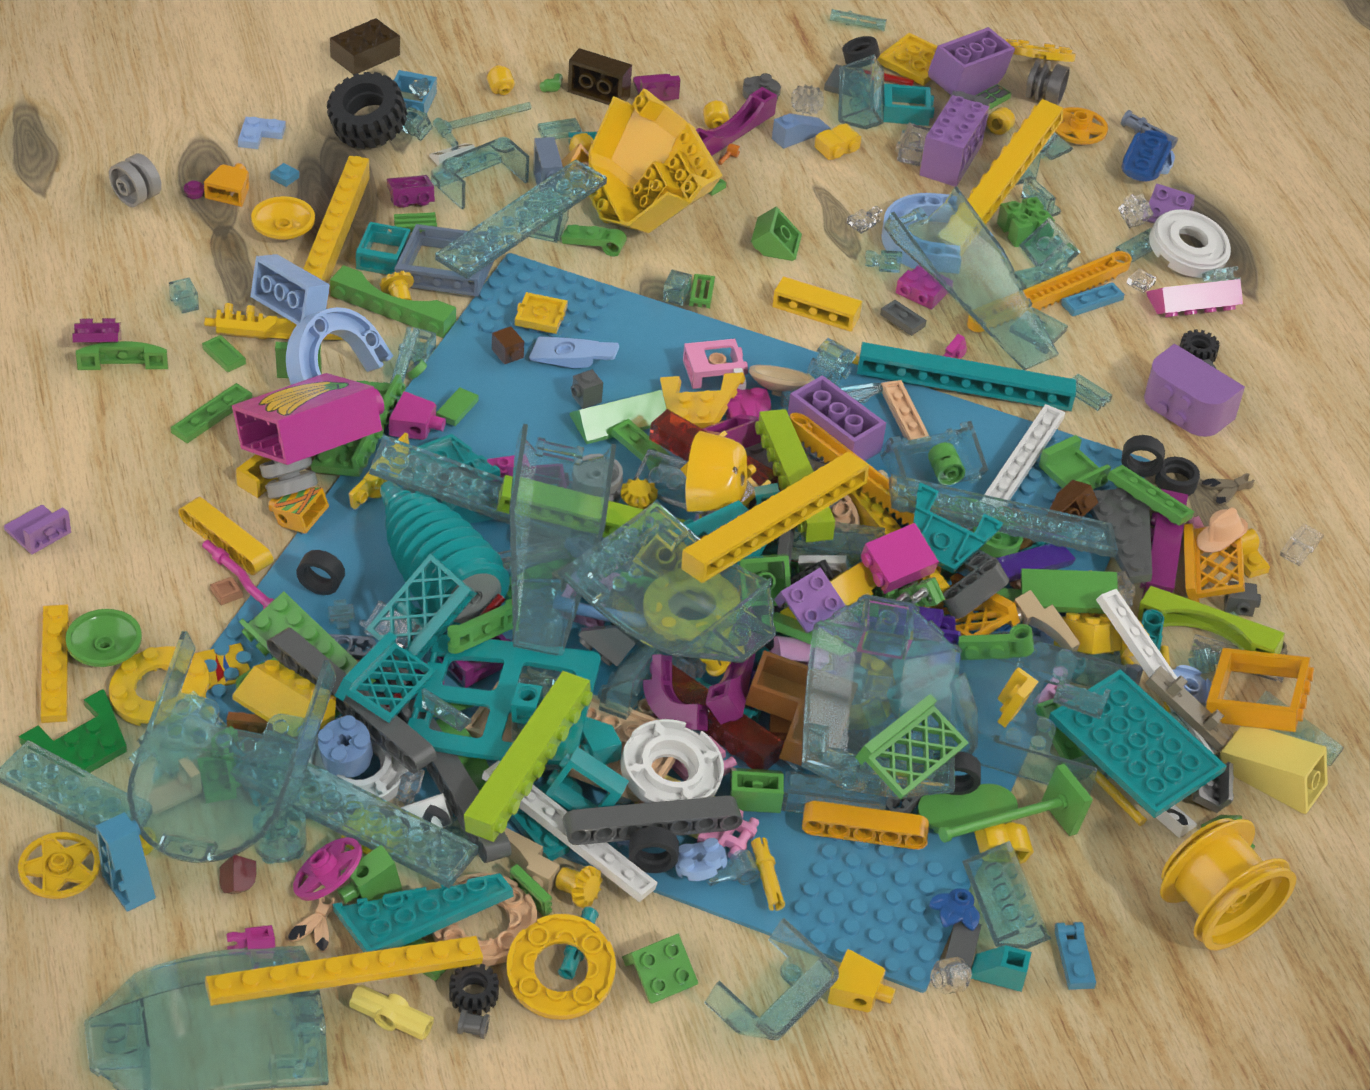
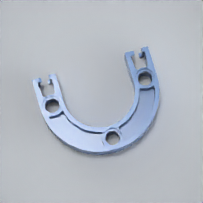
M917 193L902 197L893 202L885 212L881 238L886 251L895 260L912 269L919 266L932 273L959 275L962 255H960L961 246L927 243L915 238L906 229L908 226L918 222L949 223L950 218L959 211V195Z
M336 307L311 314L297 324L288 341L286 368L291 385L321 375L318 366V350L327 334H334L344 339L351 346L367 372L381 368L384 365L383 361H389L393 355L370 321L353 310Z

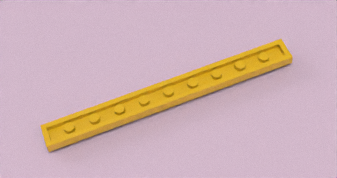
M477 936L211 975L206 976L205 985L210 1005L213 1006L478 965L483 962V954Z

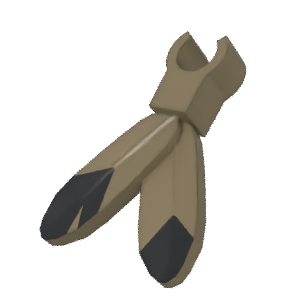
M1246 473L1234 479V481L1216 478L1206 479L1202 481V486L1208 489L1222 490L1216 497V505L1222 506L1228 503L1237 491L1251 489L1255 480L1248 481L1250 474Z

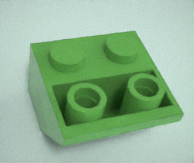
M730 767V796L736 799L740 810L781 813L784 795V774L782 771Z

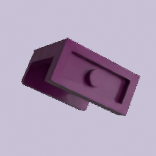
M503 634L491 638L493 640L512 642L510 639H506ZM437 656V659L443 663L444 657ZM452 661L448 666V670L464 688H467L501 670L504 663Z

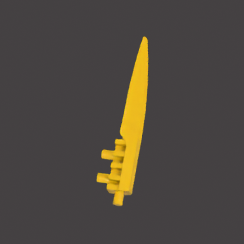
M225 303L224 313L217 309L216 318L205 317L204 326L216 327V334L258 339H289L294 328L297 326L292 321L277 318V316H267L264 318L263 313L255 316V306L253 305L246 307V315H241V311L232 314V303ZM327 334L323 340H342V338L334 334Z

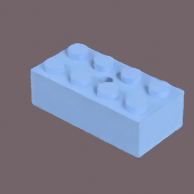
M278 254L256 256L250 297L293 323L298 324L305 317L326 310L330 284Z

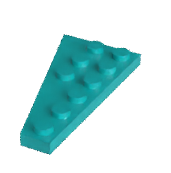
M498 873L471 878L464 884L454 886L449 882L441 884V888L432 890L422 887L385 894L382 899L378 900L357 899V903L343 906L342 902L333 904V910L364 953L402 947L512 898L514 895L513 888Z

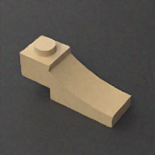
M1031 590L1014 600L1019 619L1023 624L1031 625L1046 633L1061 646L1068 656L1077 652L1080 643L1053 604L1044 609Z
M506 828L504 832L511 844V855L508 857L518 864L549 894L556 886V877L560 871V865L542 856L543 846Z

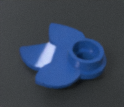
M957 888L950 893L937 894L930 901L929 907L940 911V920L943 927H949L960 921L971 931L977 927L980 913L974 907V896L968 890Z

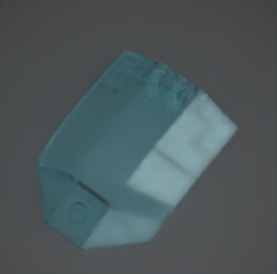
M658 501L651 504L558 572V575L614 625L637 640L673 656L743 663L776 636V628L773 624V598H771L770 590L772 585L771 578L765 579L737 564H733L704 583L681 569L683 549L697 542L700 538Z
M867 594L859 597L857 602L852 605H846L835 611L828 619L815 623L805 690L801 766L836 784L841 789L900 799L867 762L861 765L855 756L865 744L929 694L937 700L934 706L955 727L957 684L962 649L957 644H951L943 636L944 632L932 620L928 622L919 613L920 609L914 603ZM929 716L927 718L928 727L939 728V723L932 716ZM912 730L911 740L923 742L922 732ZM928 733V743L939 744V735ZM945 736V746L954 747V739ZM895 743V753L906 755V745ZM912 746V756L923 758V748ZM929 749V759L940 760V751ZM954 756L903 798L954 792ZM878 757L876 759L882 767L890 768L889 758ZM895 759V769L907 771V762ZM912 762V771L923 774L924 764ZM896 776V782L902 789H905L907 787V777Z
M304 947L241 948L214 951L175 959L134 973L84 1022L89 1070L96 1076L102 1075L111 1081L113 1087L117 1090H257L328 1085L326 1024L319 989L211 1006L205 985L206 976L310 961Z

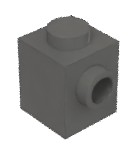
M593 369L573 376L571 393L582 409L602 403L603 381Z
M1237 581L1228 582V585L1239 584ZM1245 583V592L1224 595V609L1227 613L1253 617L1255 608L1260 607L1261 594H1257V584Z

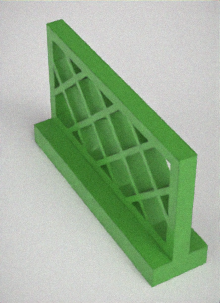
M931 694L865 744L855 756L861 765L867 762L900 799L968 745V741L934 706L937 700ZM932 716L939 723V728L928 727L927 718ZM911 731L922 732L923 742L911 740ZM928 733L939 735V744L928 743ZM945 736L952 737L958 746H945ZM895 743L906 745V755L895 753ZM912 746L923 748V758L912 756ZM929 749L940 751V760L929 759ZM878 757L889 758L890 768L882 767L876 759ZM895 759L906 761L907 771L895 769ZM912 762L924 764V773L913 772ZM896 776L907 777V787L905 789H902L896 782Z

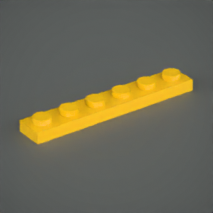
M68 604L43 606L41 723L67 722L68 649L66 646V632L69 628Z

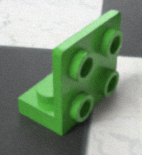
M679 933L622 956L625 966L635 965L648 1001L651 1004L698 984Z

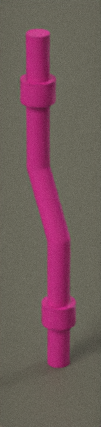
M209 540L203 542L202 547L212 555L213 560L220 565L223 564L234 573L245 590L263 605V609L274 600L273 598H268L254 586L246 571L235 563L223 548H218Z

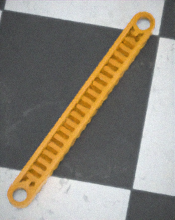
M1116 251L969 313L967 327L974 332H983L991 328L995 330L997 326L1002 327L1004 323L1009 324L1010 320L1014 322L1017 317L1021 319L1023 315L1028 316L1030 312L1033 314L1036 309L1040 311L1042 307L1047 308L1049 304L1052 306L1055 301L1059 303L1061 299L1072 296L1074 293L1084 292L1087 288L1090 290L1093 285L1097 287L1099 283L1103 284L1105 280L1109 282L1111 278L1116 279L1119 274L1129 270L1132 258L1126 252ZM973 320H980L983 323H977Z
M801 413L790 414L789 417L800 442H804L805 448L811 447L812 453L817 452L818 458L824 457V463L831 462L846 452L857 456L807 416ZM869 465L867 483L861 486L862 492L864 494L869 492L870 499L876 497V503H882L883 509L889 508V513H895L896 519L902 518V524H913L916 500Z

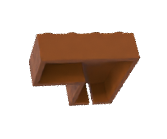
M764 650L745 705L792 721L779 757L780 759L800 766L803 762L807 764L806 768L828 775L858 683Z

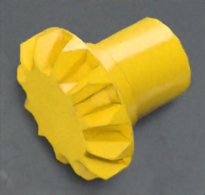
M394 272L393 274H387V277L381 279L379 285L382 292L397 298L412 300L409 288L413 285L414 279L410 272Z
M637 477L635 481L628 479L627 483H623L620 494L621 498L629 506L648 510V505H651L657 499L658 489L655 488V483H649L647 478L639 480Z
M586 866L580 872L564 867L556 877V887L561 891L572 894V900L576 906L581 908L592 906L593 901L598 899V892L602 890L600 888V884L603 882V879L600 877L601 871L593 866Z

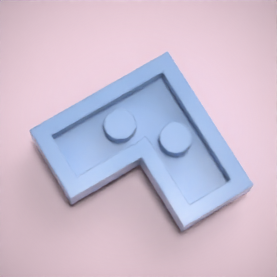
M245 117L238 138V147L258 149L262 137L282 139L286 128V121Z

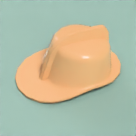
M1234 507L1216 511L1209 520V526L1199 534L1197 546L1200 550L1208 553L1221 551L1247 532L1248 523L1238 515Z

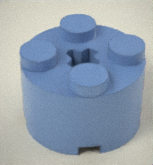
M346 715L331 721L318 733V746L322 762L329 773L335 776L338 774L345 775V778H351L360 775L369 767L373 748L369 731L362 722L356 720L351 715Z

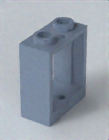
M555 137L534 138L533 173L541 201L561 199L563 166Z

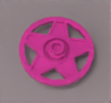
M350 837L340 838L317 850L299 869L293 883L294 893L301 900L311 901L324 897L341 886L352 875L361 860L362 847L358 841ZM346 845L354 846L355 849L345 852ZM304 875L309 876L301 886ZM321 885H323V886L325 887L324 889H321V890H319V891L313 892V891H315L317 888H319Z

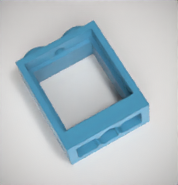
M399 70L394 81L398 84L400 90L424 96L422 102L403 98L407 108L406 117L424 120L437 94V77Z

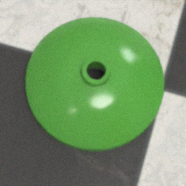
M98 609L87 612L75 619L66 632V646L71 656L83 664L94 667L113 666L128 660L137 652L142 641L141 628L136 619L126 612L115 609Z

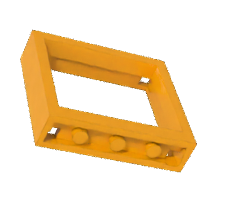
M1223 648L1206 701V709L1211 713L1219 710L1224 715L1220 720L1222 724L1296 732L1298 721L1303 722L1304 709L1307 706V695H1310L1311 682H1313L1314 667H1310L1311 657ZM1231 671L1296 678L1297 682L1290 707L1223 699Z

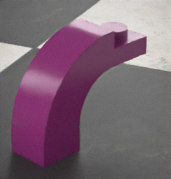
M652 655L650 663L652 680H643L645 697L651 710L660 720L682 721L686 723L685 728L690 730L708 731V706L685 704L677 698L673 691L672 656Z

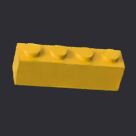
M783 276L774 290L772 307L852 332L860 318L862 301Z

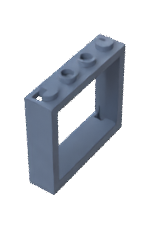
M416 224L395 266V272H410L414 279L411 288L478 297L498 253L497 235ZM421 246L484 254L476 274L413 266Z

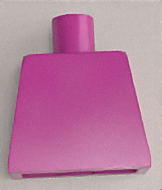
M404 391L389 418V435L401 437L404 433H408V438L424 440L431 429L443 431L446 418L436 416V404L434 402Z

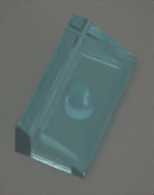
M423 688L421 690L423 708L451 727L461 732L472 722V719L427 689Z

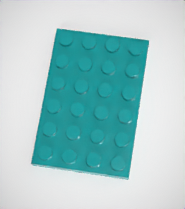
M1121 669L1052 711L1049 716V720L1154 819L1224 773L1226 765Z

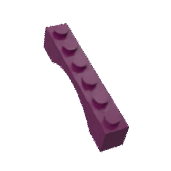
M761 87L750 94L738 112L721 126L710 130L696 129L710 155L713 156L774 116L777 95Z
M741 603L739 623L733 631L742 636V647L728 665L720 683L709 687L706 699L707 706L720 724L743 717L760 634V618L753 608H743V603Z

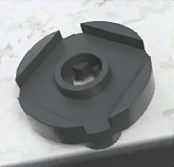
M763 73L761 76L744 79L742 95L746 100L750 94L761 87L776 94L778 100L781 86L776 80L772 79L770 74Z

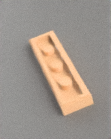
M902 380L881 383L880 390L908 446L914 447L930 444L931 438Z

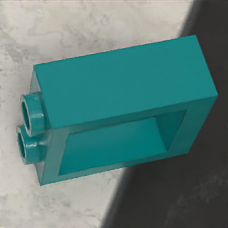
M884 83L882 122L929 126L930 118L933 119L934 95H931V88ZM892 102L924 104V107L892 104Z
M369 222L356 251V269L386 275L393 274L395 266L410 238V229ZM373 242L399 247L396 254L370 250Z
M576 747L572 754L568 752L559 763V766L562 767L560 771L554 770L546 783L550 786L545 794L570 811L614 806L622 796L629 780L579 747ZM572 768L608 791L598 806L561 783Z

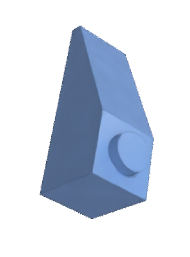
M789 113L774 119L772 139L784 149L811 139L820 132L830 130L831 128L820 118Z

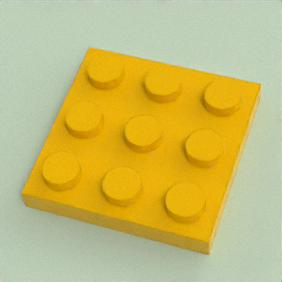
M908 33L881 53L877 63L924 86L932 80L928 75V71L937 46Z

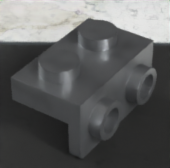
M1231 762L1225 764L1226 769L1224 773L1193 793V801L1216 813L1232 803L1234 799V774Z

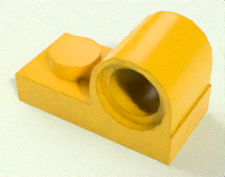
M1249 528L1242 536L1244 573L1248 578L1266 574L1270 569V565L1258 552L1259 537L1252 528ZM1230 546L1226 550L1231 554L1237 548Z

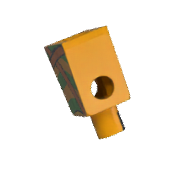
M310 487L296 493L281 496L279 499L272 498L269 501L268 507L270 512H274L276 520L281 527L307 533L326 511L329 504L323 488Z

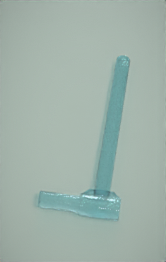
M526 102L450 122L442 120V118H436L433 121V126L454 147L459 143L452 135V129L531 110V104Z

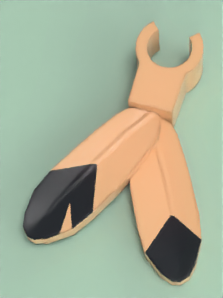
M325 896L319 898L316 913L304 919L290 931L289 941H299L314 931L317 949L320 952H325L329 946V932L326 919L330 912L333 911L335 898L333 897L332 902L327 905L323 904Z

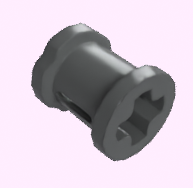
M462 1009L457 1034L462 1035L465 1032L479 1035L480 1039H485L489 1028L490 1015L470 1014L467 1010Z

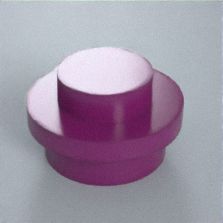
M196 180L189 181L184 185V193L190 199H199L204 193V185Z

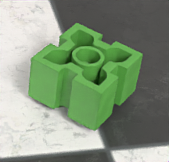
M1037 197L1022 199L1021 203L1011 201L1000 204L997 224L1004 233L1009 232L1008 239L1014 247L1029 245L1031 240H1035L1036 243L1051 240L1055 220L1048 211L1043 210L1044 206Z

